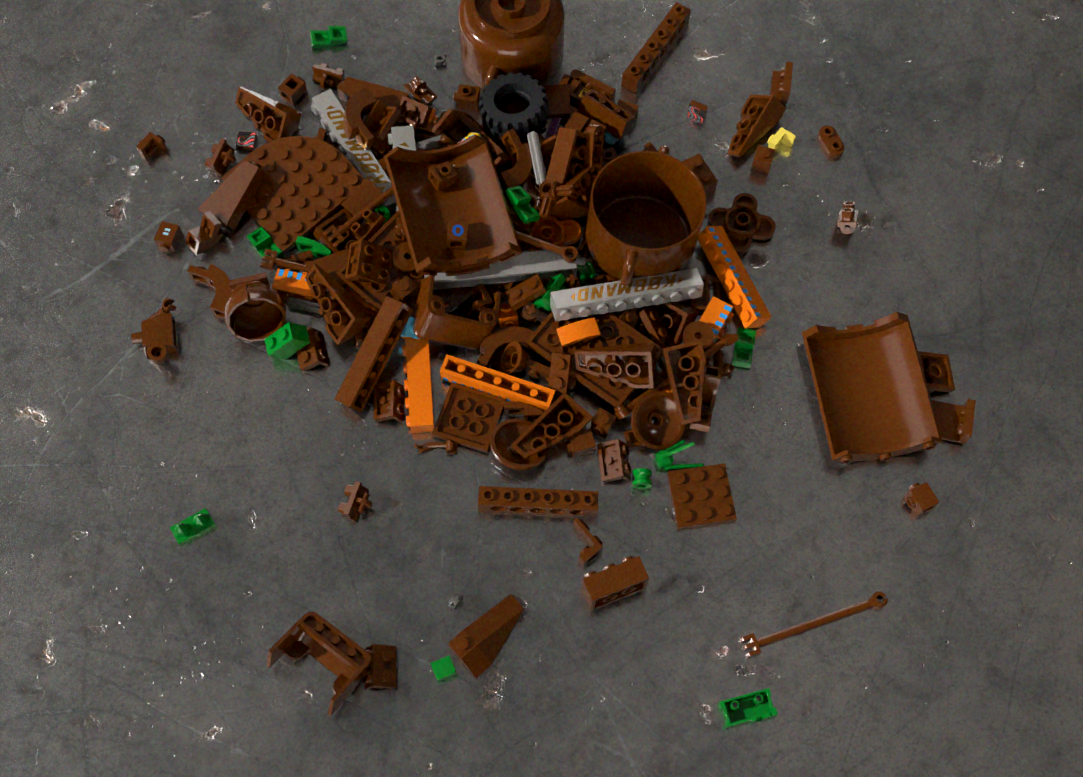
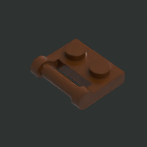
M701 276L704 283L702 297L690 299L691 307L698 310V313H704L710 302L709 284L714 285V296L722 300V284L717 276Z

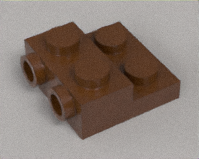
M918 351L929 394L934 391L950 393L954 391L955 386L949 355Z

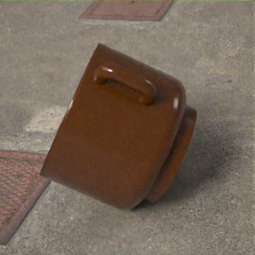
M461 0L458 9L461 59L470 79L483 89L486 85H489L492 79L496 80L499 75L503 74L505 76L511 72L513 74L519 72L523 73L524 76H532L533 80L537 79L541 85L549 84L559 72L564 56L565 12L562 0Z
M664 145L659 148L658 152L636 151L613 159L601 169L592 186L586 224L587 245L595 262L606 273L620 280L624 286L630 285L633 278L659 276L681 271L694 253L704 220L706 195L701 181L686 164L670 156V149Z

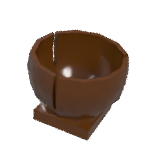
M266 272L229 280L232 293L225 303V323L233 336L235 335L236 338L248 342L264 341V339L286 324V305L276 289L271 288Z

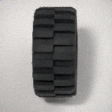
M511 72L505 76L503 74L499 75L496 80L492 79L489 85L483 88V92L479 97L482 124L487 133H491L493 138H499L500 141H502L501 137L508 130L514 129L520 137V142H525V139H528L527 134L529 132L535 131L539 134L543 130L542 127H545L547 124L549 109L546 90L537 79L533 80V77L530 75L524 76L523 73L519 72L517 74ZM511 102H522L528 105V108L517 114H507L500 111L504 105Z

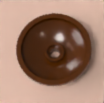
M663 391L650 392L641 397L634 406L631 416L632 430L637 440L644 446L656 450L673 446L681 438L686 425L680 424L673 395ZM652 417L655 418L654 423L651 422Z
M509 419L501 422L494 428L490 438V447L494 456L502 464L512 469L528 470L537 467L544 461L548 448L524 459L511 447L533 423L523 419Z

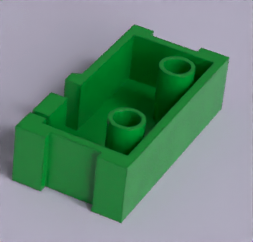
M770 688L720 701L718 707L723 712L725 729L747 722L755 723L776 717L778 712L776 707H773L770 698L772 695Z

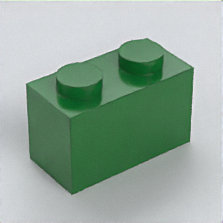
M288 322L264 339L268 356L285 360L310 343L307 327Z

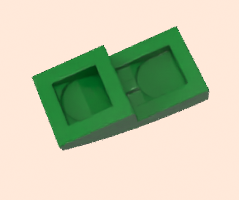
M328 26V30L310 31L312 49L337 46L346 43L348 40L345 26Z
M521 186L507 188V196L519 218L525 224L538 221L539 213L529 204L532 197Z
M262 226L246 236L262 258L267 256L264 254L266 249L277 251V258L284 257L282 251L272 241L271 236Z
M297 236L296 244L298 250L302 252L311 250L315 260L332 254L321 243L306 237Z
M738 327L736 333L738 340L734 344L731 364L750 369L756 330Z

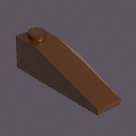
M751 94L742 108V119L737 123L738 131L732 138L727 154L729 156L741 157L778 123L786 107L774 95Z

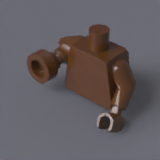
M165 298L162 307L147 318V320L141 322L142 332L131 333L132 343H142L146 358L157 364L163 363L168 358V353H178L176 320L172 313H170V311L176 310V306L172 305L174 300L170 298Z

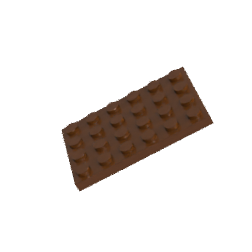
M552 311L526 341L528 347L550 362L552 352L573 355L570 376L616 408L627 400L635 388L619 381H610L611 379L600 375L595 376L576 370L574 351L635 343H654L610 312L555 321ZM596 318L601 336L585 343L580 341L566 348L562 347L556 329L580 320ZM655 343L657 362L662 356L661 350L663 348Z

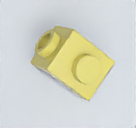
M781 127L775 135L772 134L767 141L769 144L768 148L775 149L776 151L782 143L791 148L794 145L796 136L791 131Z

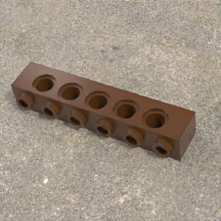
M678 2L674 4L623 72L622 87L635 94L639 91L689 23L691 9Z
M479 486L478 511L597 518L599 491Z

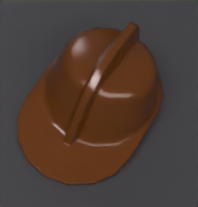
M512 341L494 357L491 369L508 375L512 372H521L525 369L531 354L526 352L519 342Z

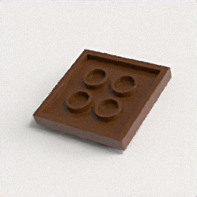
M451 382L432 436L488 453L491 434L499 423L506 399Z
M725 463L667 471L678 530L735 522L737 520Z

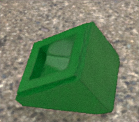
M450 655L430 663L438 683L457 675Z

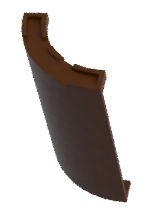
M474 134L462 142L441 149L414 151L396 147L384 156L417 273L437 276V273H445L446 276L470 274L489 269L490 264L500 261V264L505 263L522 254L486 139ZM446 161L451 165L455 164L459 171L457 183L438 192L428 179L429 168H434ZM460 218L468 221L465 250L446 248L449 219Z
M895 312L874 320L875 324L863 327V324L846 326L845 330H836V327L815 325L802 332L832 460L841 461L843 464L852 461L877 459L888 461L895 456L922 449H934L937 444L943 442L910 321L906 314Z

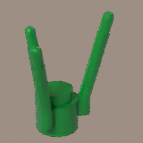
M681 440L655 454L659 469L664 467L665 471L702 467L704 464L671 465L674 462V454L694 446L695 442L679 447L685 443V440Z

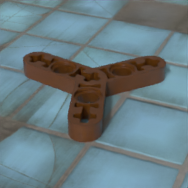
M592 124L588 127L584 166L565 183V185L575 186V194L568 196L574 200L594 183L596 176L603 168L604 128L600 125Z

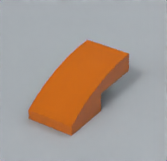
M595 317L580 320L556 329L561 345L564 348L580 341L585 343L601 336Z

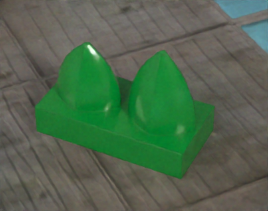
M562 274L553 276L545 285L547 292L533 301L532 304L536 305V309L543 307L547 311H552L550 293L567 289L564 285L566 278Z
M204 508L173 525L170 529L177 543L182 546L216 527L208 510Z

